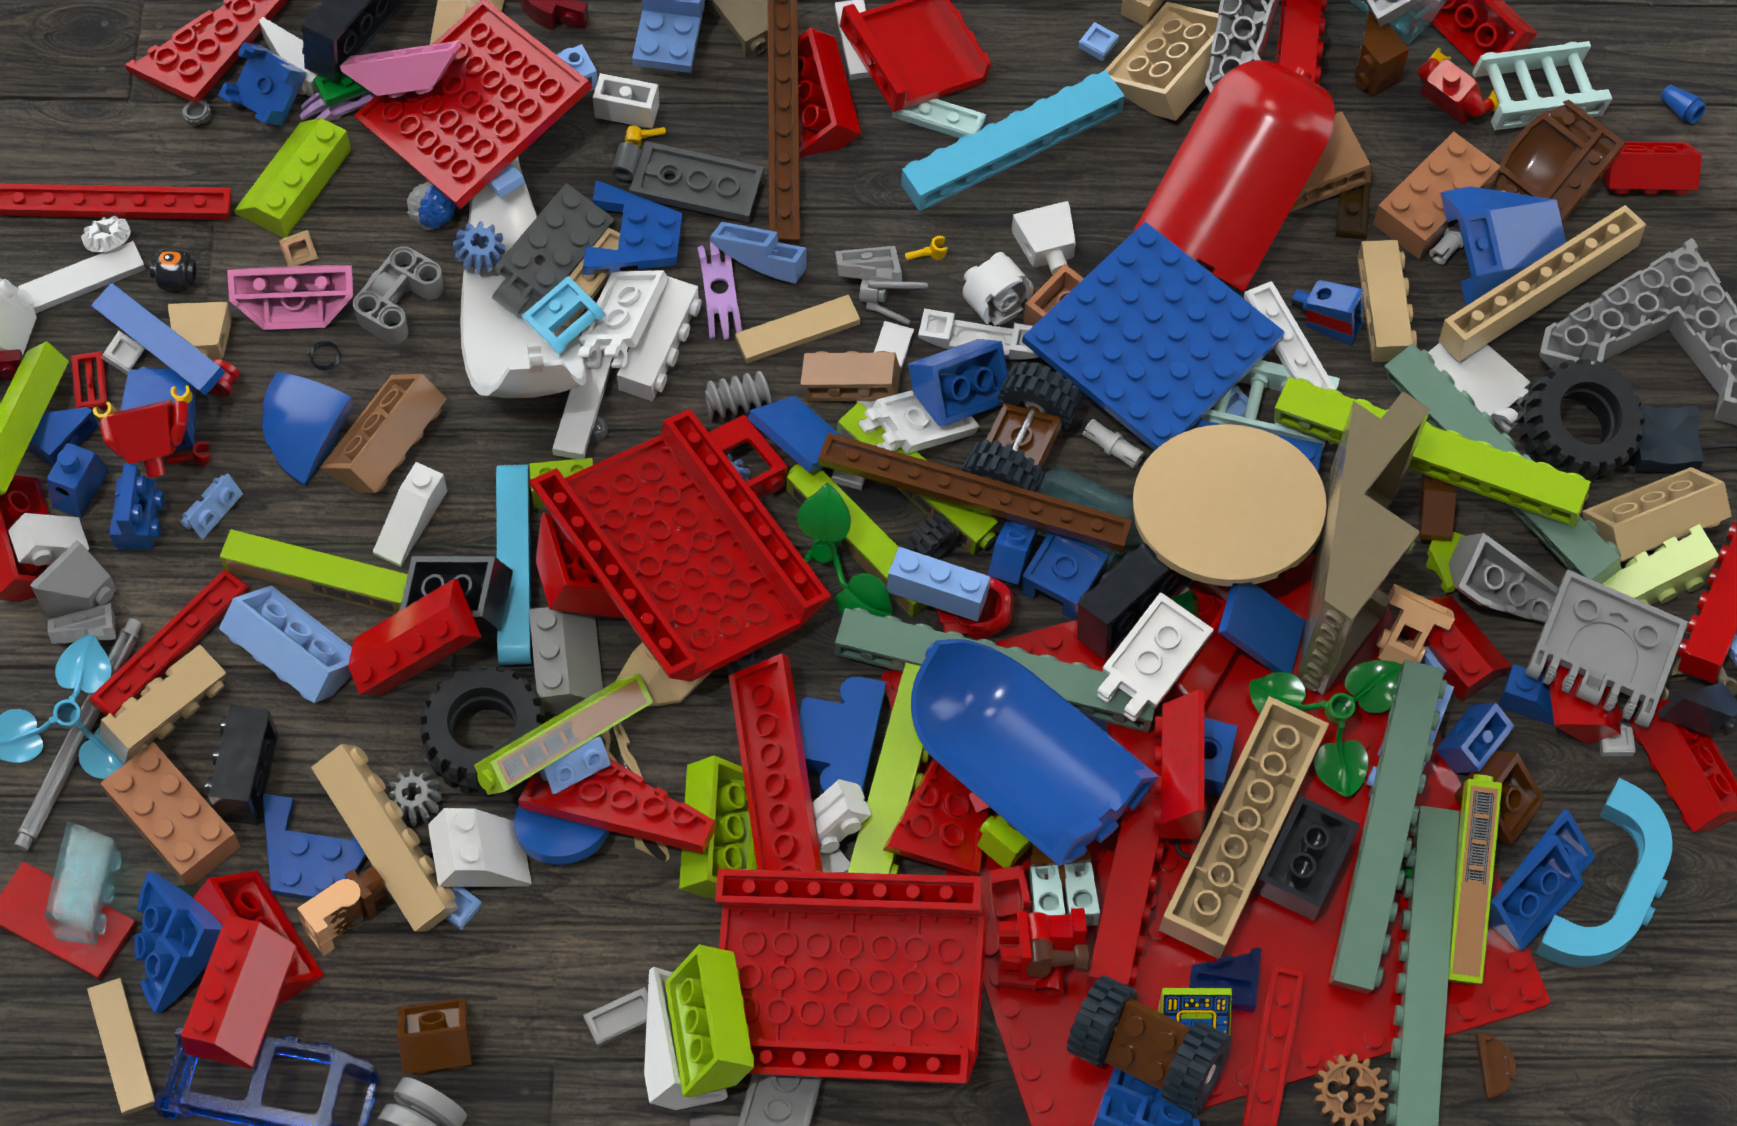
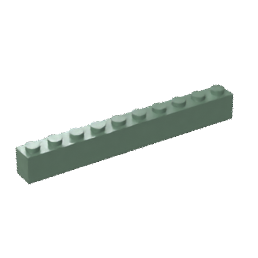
M1411 344L1384 365L1387 380L1400 393L1404 391L1430 408L1427 421L1433 427L1444 431L1453 430L1460 433L1464 438L1473 441H1485L1491 444L1493 448L1520 454L1515 449L1516 445L1511 437L1505 432L1500 434L1496 430L1493 419L1485 411L1480 413L1474 407L1475 402L1466 391L1460 392L1454 386L1455 382L1447 371L1442 370L1440 372L1434 365V359L1425 349L1420 351L1414 344ZM1527 454L1522 455L1523 458L1533 461ZM1507 504L1569 570L1600 584H1603L1621 570L1620 551L1611 541L1605 542L1598 535L1600 532L1590 519L1584 521L1579 515L1574 528Z
M845 608L835 641V655L903 672L905 663L921 666L926 658V650L936 640H969L991 647L1016 660L1037 675L1086 717L1146 733L1149 732L1155 708L1147 703L1137 720L1132 722L1123 715L1125 713L1124 708L1132 697L1118 688L1108 704L1097 697V690L1109 675L1102 671L1090 669L1086 664L1079 662L1069 664L1061 662L1051 655L1037 656L1029 654L1026 650L1019 647L1005 648L996 646L994 642L987 639L976 641L965 638L964 635L958 632L949 631L944 633L936 631L926 624L912 625L904 623L894 616H885L883 618L871 615L869 611L861 608H854L853 610Z
M1405 660L1399 668L1329 979L1330 985L1365 994L1372 992L1374 987L1379 988L1383 968L1379 967L1381 954H1387L1391 935L1386 934L1388 922H1394L1398 903L1393 902L1395 890H1401L1405 871L1400 870L1402 858H1408L1412 845V839L1407 838L1410 825L1415 826L1419 813V807L1414 806L1417 793L1422 794L1426 781V775L1421 774L1423 763L1429 762L1433 750V743L1428 742L1431 730L1436 731L1440 718V712L1435 711L1437 700H1442L1446 691L1447 681L1442 679L1444 669L1410 660Z
M1419 806L1415 826L1410 825L1408 836H1413L1408 858L1405 859V866L1411 867L1410 878H1405L1403 887V898H1408V909H1403L1401 916V929L1406 930L1405 941L1400 942L1398 961H1403L1404 963L1403 973H1398L1396 981V993H1401V1003L1395 1006L1393 1024L1399 1026L1398 1038H1393L1391 1047V1058H1396V1071L1391 1070L1389 1076V1091H1394L1393 1104H1388L1386 1113V1124H1392L1391 1126H1438L1460 812L1456 810Z

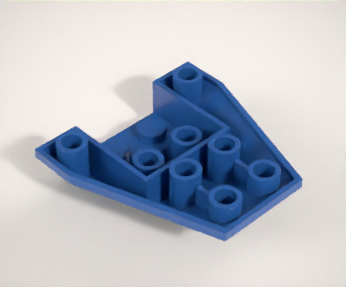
M1471 186L1440 193L1447 222L1458 220L1471 274V278L1460 281L1466 306L1566 243L1557 200Z

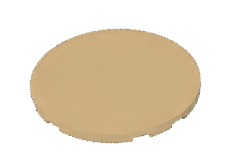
M1220 424L1204 426L1183 432L1171 438L1149 456L1142 466L1134 486L1133 512L1135 524L1143 542L1148 544L1157 554V558L1169 568L1190 579L1213 585L1232 586L1233 583L1247 582L1258 584L1277 578L1278 574L1291 567L1295 568L1316 546L1322 534L1326 517L1327 503L1324 486L1317 470L1309 459L1299 449L1279 436L1243 425Z

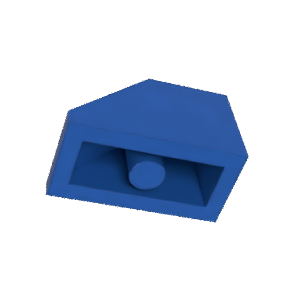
M85 407L44 413L27 447L28 450L53 467L57 461L58 454L64 449L66 444L70 443L79 446L98 426L93 411Z
M1513 664L1505 681L1498 706L1554 726L1550 686L1542 682L1545 674L1541 673L1536 680L1525 675L1526 668Z

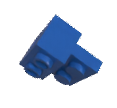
M124 463L122 478H117L114 510L109 535L115 548L154 549L155 538L160 537L161 523L160 519L157 518L159 509L162 510L164 507V492L159 490L155 479H147L145 476H141L137 464Z

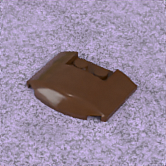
M1569 99L1563 101L1565 105L1542 112L1517 135L1500 163L1501 167L1496 187L1497 191L1557 200L1562 225L1570 218L1569 215L1607 168L1611 167L1626 144L1625 141Z

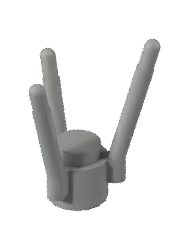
M862 279L859 301L867 303L866 310L879 312L909 325L911 321L908 318L878 304L879 302H885L887 289H926L928 284L923 282Z

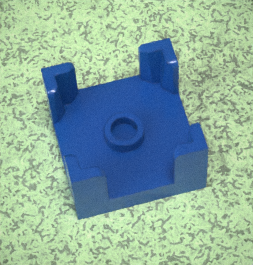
M243 42L238 56L248 58L237 83H224L218 96L230 103L246 106L257 113L255 115L256 119L265 124L282 126L307 72L261 45Z
M1049 531L1022 575L1020 593L1034 599L1037 589L1062 602V614L1072 620H1076L1078 618L1077 604L1080 597L1086 591H1090L1095 581L1100 582L1106 572L1109 555L1078 539Z

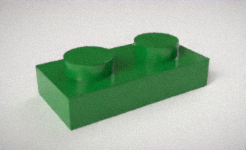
M344 73L336 82L322 76L313 79L314 86L326 108L370 92Z

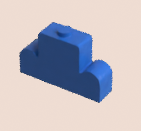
M850 677L840 687V703L805 697L802 700L799 723L806 768L809 772L821 774L820 795L839 779L858 784L864 794L886 696V682L864 677Z

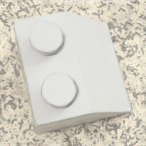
M1 278L0 351L20 349L22 354H24L37 318L32 307L34 301L25 289L21 290L12 285L7 279Z

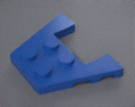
M595 181L592 202L602 210L623 213L618 250L586 246L582 274L592 275L594 270L608 269L609 273L619 272L620 267L636 265L638 269L676 265L682 213L601 181Z
M264 794L263 807L270 883L273 895L310 900L337 881L345 879L344 874L353 869L358 874L360 866L367 855L355 836L353 840L289 831L288 827L295 803L293 798Z

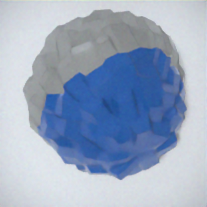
M429 182L419 184L407 198L409 209L407 213L410 219L424 230L432 231L439 229L440 226L447 224L452 219L455 205Z

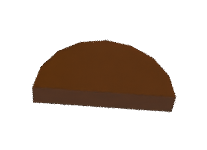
M1477 1033L1475 1039L1485 1100L1487 1102L1498 1099L1509 1090L1516 1076V1061L1509 1047L1506 1048L1502 1042L1494 1039L1493 1035Z

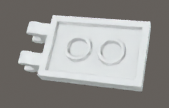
M664 270L619 271L611 273L597 301L605 316L600 321L595 320L583 330L579 338L583 346L580 348L578 355L579 357H588L586 368H598L602 360L601 351H605L604 355L606 357H614L611 364L612 368L625 367L628 359L627 349L628 347L637 346L669 279Z
M1440 343L1428 352L1434 359V365L1440 372L1442 370L1447 371L1455 382L1454 386L1460 392L1464 390L1472 397L1475 402L1474 407L1480 413L1485 411L1507 433L1517 426L1515 421H1517L1518 413L1509 407L1515 402L1521 407L1520 403L1523 396L1528 393L1530 381L1488 344L1460 362Z
M913 390L877 399L873 407L865 411V415L868 418L858 423L865 433H870L879 426H882L886 432L882 435L885 442L879 443L876 446L892 451L902 447L906 454L975 435L980 427L972 416L943 427L938 426L913 394Z
M1160 592L1103 666V672L1109 676L1098 688L1097 697L1108 704L1119 688L1132 697L1124 708L1125 713L1123 715L1132 722H1135L1147 703L1154 708L1159 705L1213 634L1214 629Z

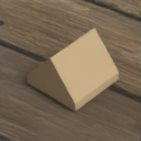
M308 230L279 240L281 251L288 266H299L318 259Z

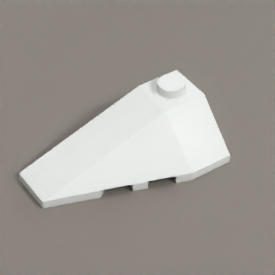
M652 967L649 970L644 1076L649 1103L679 1110L725 1100L728 1097L726 1088L690 1098L683 1097L665 981L673 972Z

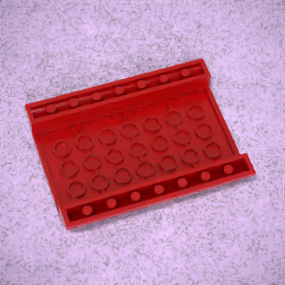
M691 409L665 419L661 435L564 478L560 471L555 468L529 480V485L668 678L692 682L798 630L831 598L830 593Z
M718 869L715 902L723 907L719 949L734 952L736 967L739 971L738 978L741 995L744 999V1013L746 1024L749 1028L748 1035L751 1052L754 1056V1067L748 1074L968 1084L978 1055L987 932V911L983 878L981 876Z

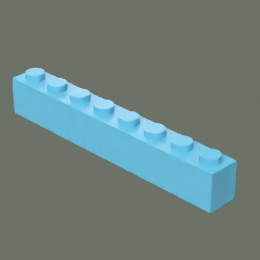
M1106 70L1097 75L1091 74L1082 82L1072 87H1064L1057 94L1047 99L1042 98L1036 101L1029 108L1015 111L1006 119L996 124L990 123L981 131L971 136H963L956 143L946 148H939L924 159L910 162L902 169L901 186L920 212L1122 113L1125 95Z

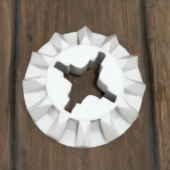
M112 216L110 219L103 217L100 221H93L92 226L85 227L81 238L85 248L89 251L107 252L124 244L130 236L131 229L125 219H119L117 216Z

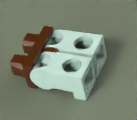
M1033 844L1028 867L1033 913L1070 915L1071 908H1084L1086 927L1098 926L1100 910L1090 851H1086L1085 855L1072 862L1058 866ZM1063 892H1065L1064 895H1065V903H1066V911H1067V914H1065V906H1064Z

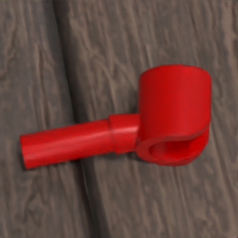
M204 441L197 442L193 446L192 452L166 457L167 464L194 461L199 466L207 465L210 461V454L200 455L198 453L209 451V444Z

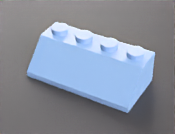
M272 585L233 598L219 629L229 636L233 643L240 645L252 654L257 662L266 665L275 672L280 680L289 683L298 690L303 698L313 703L329 698L352 676L348 667L352 647Z

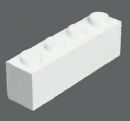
M667 276L669 279L637 346L629 348L627 364L625 367L620 368L617 374L618 389L620 391L650 401L654 400L657 391H663L667 381L666 372L669 366L673 367L679 354L677 348L681 341H686L690 331L689 322L692 316L697 317L702 304V300L698 296V286Z

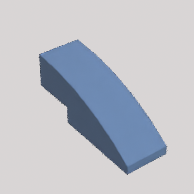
M721 222L710 236V242L738 262L773 278L796 284L807 269V248L778 243V232Z

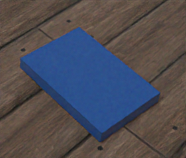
M795 395L750 410L748 420L809 473L825 467L818 465V457L827 433L842 436Z
M1252 582L1233 583L1230 587L1218 633L1274 673H1291L1305 620L1256 584H1252Z

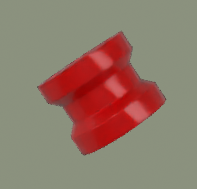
M212 360L225 371V374L209 392L220 397H229L232 391L231 384L237 381L240 372L235 366L226 361Z

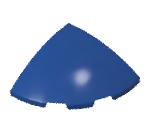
M276 372L263 401V434L267 446L270 447L276 457L277 464L296 482L306 487L338 441V431L354 410L351 396L304 377Z
M147 872L137 905V911L143 914L142 931L134 935L135 959L137 961H145V973L148 978L140 982L144 995L154 1013H161L193 983L206 967L223 925L189 894L158 874Z
M1113 1067L1092 1126H1200L1199 1119L1193 1118L1190 1112L1163 1100L1162 1090Z

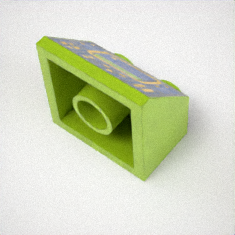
M1163 988L1157 1012L1190 1028L1195 1026L1197 1021H1201L1230 1035L1232 991L1231 988Z

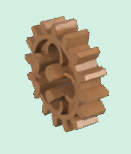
M1341 1054L1337 1057V1065L1328 1060L1325 1063V1068L1328 1072L1319 1070L1316 1074V1077L1322 1082L1314 1083L1312 1086V1090L1320 1092V1095L1315 1097L1313 1102L1314 1104H1323L1324 1108L1319 1114L1324 1116L1329 1113L1332 1116L1330 1120L1332 1126L1338 1120L1343 1121V1126H1350L1351 1122H1354L1355 1126H1364L1363 1119L1372 1124L1376 1120L1373 1111L1381 1114L1385 1109L1379 1101H1386L1388 1098L1387 1093L1380 1091L1387 1084V1081L1377 1079L1376 1076L1381 1071L1379 1067L1373 1070L1368 1068L1370 1059L1367 1058L1361 1064L1358 1063L1357 1054H1353L1350 1060L1346 1062L1345 1057ZM1348 1070H1353L1357 1074V1080L1352 1085V1091L1357 1093L1350 1102V1106L1354 1109L1352 1114H1347L1343 1110V1104L1348 1099V1092L1341 1091L1338 1094H1331L1327 1088L1329 1084H1334L1337 1090H1344L1350 1082V1077L1346 1075ZM1368 1089L1372 1092L1373 1098L1367 1100L1359 1092Z

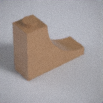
M1343 112L1335 114L1334 125L1327 146L1290 212L1371 182L1370 163Z

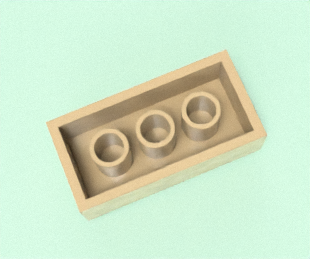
M1692 467L1582 511L1584 521L1590 519L1600 532L1598 535L1605 542L1611 541L1621 553L1620 561L1622 562L1630 561L1634 556L1644 551L1657 550L1663 546L1664 541L1674 536L1676 539H1684L1689 536V529L1698 524L1702 528H1711L1719 525L1720 521L1732 517L1725 482Z

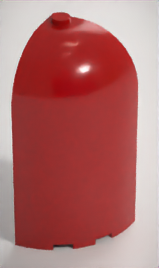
M1255 60L1243 63L1230 70L1219 80L1210 93L1134 231L1146 221L1196 262L1199 260L1198 263L1215 277L1244 292L1327 146L1335 117L1334 103L1329 92L1311 81L1312 74L1300 67H1296L1295 71L1271 61Z

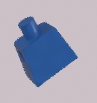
M70 443L66 444L64 449L60 451L57 461L47 478L53 509L82 519L109 471V468L96 453Z

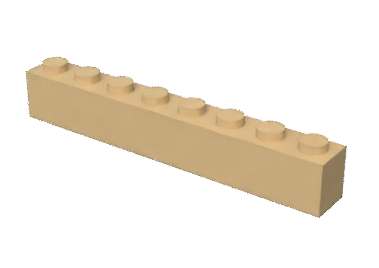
M1624 205L1445 319L1439 343L1460 362L1637 248L1646 224Z

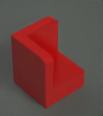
M1023 865L990 870L988 883L996 918L1017 916V911H1027V914H1029L1031 902Z

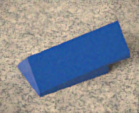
M1563 810L1490 901L1488 925L1518 950L1523 951L1554 915L1584 884L1580 874L1596 858L1569 810Z

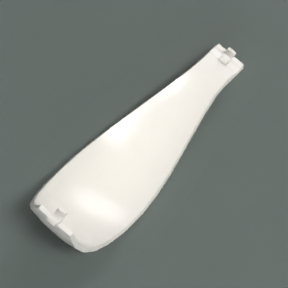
M517 157L511 164L522 174ZM526 183L501 198L486 185L470 200L468 222L476 228L481 220L484 224L483 228L487 229L493 224L495 233H502V244L505 245V253L501 257L508 252L537 218ZM535 258L536 264L540 266L545 265L542 259ZM493 264V269L490 272L481 267L479 274L475 273V267L473 266L466 271L464 269L460 319L461 348L466 373L471 386L479 395L501 398H534L560 393L586 384L585 357H579L578 355L582 347L579 340L580 334L565 346L566 350L563 353L557 355L522 317L525 312L537 303L536 300L531 297L525 308L516 317L492 299L494 292L506 279L494 270L496 264ZM562 324L553 334L557 337L568 327Z

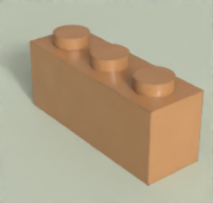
M819 351L816 353H805L800 386L806 401H876L877 399L898 394L901 368L895 352L859 353L848 351L846 353H828Z

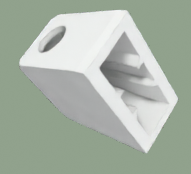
M1068 201L1013 214L1012 233L1033 267L1049 265L1050 271L1054 275L1064 264L1068 266L1066 260L1073 258L1075 251V235Z

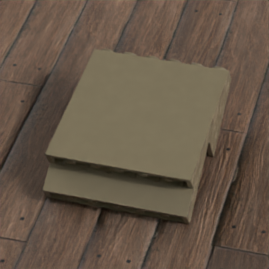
M1404 391L1381 419L1353 401L1325 485L1326 517L1322 534L1316 544L1297 677L1307 689L1314 692L1317 691L1322 695L1325 694L1387 613V607L1390 604L1389 596L1379 590L1378 587L1403 554L1407 555L1415 545L1416 537L1420 533L1419 530L1387 510L1399 493L1430 412V408Z

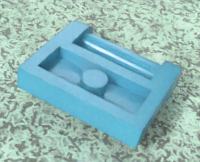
M567 276L525 312L522 317L557 355H560L566 350L565 346L595 320L600 321L605 316V313L593 299ZM583 306L588 310L559 336L556 337L553 334L555 330Z

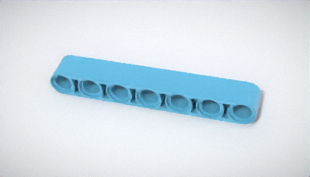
M529 464L498 465L496 467L497 558L513 570L501 631H497L499 666L532 664V637L529 609H532Z

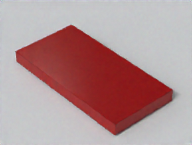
M22 862L0 895V928L99 981L137 926L135 920L25 862Z

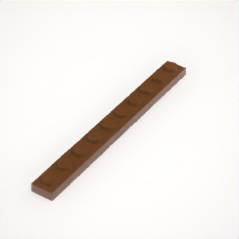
M767 0L769 231L778 232V243L799 244L797 0Z
M829 432L818 457V465L1119 552L1124 550L1132 525V520Z

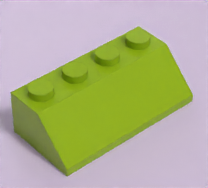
M322 118L300 122L234 210L235 214L286 238L351 151L347 130Z
M714 755L688 764L686 775L685 803L715 820L716 830L704 854L682 849L679 889L703 898H715L718 869L757 870L742 766Z
M699 944L665 981L683 1097L690 1098L735 1086L754 1067V1056L751 1052L748 1035L749 1028L746 1024L743 1007L744 999L741 995L738 978L739 971L736 967L734 952Z

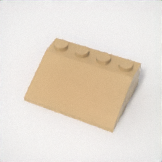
M1166 2L1105 70L1127 99L1153 115L1176 121L1206 87L1205 79L1209 68L1212 42L1219 14Z

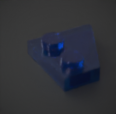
M1253 948L1250 950V953L1236 957L1228 955L1219 958L1215 962L1206 961L1192 965L1188 988H1231V1009L1254 1012L1262 948Z

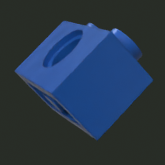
M1006 519L996 540L987 576L1019 584L1031 557L1038 528Z
M1496 702L1470 705L1437 747L1436 751L1454 773L1480 771L1514 728V724Z
M1204 718V753L1212 755L1213 759L1204 758V793L1220 797L1238 726Z

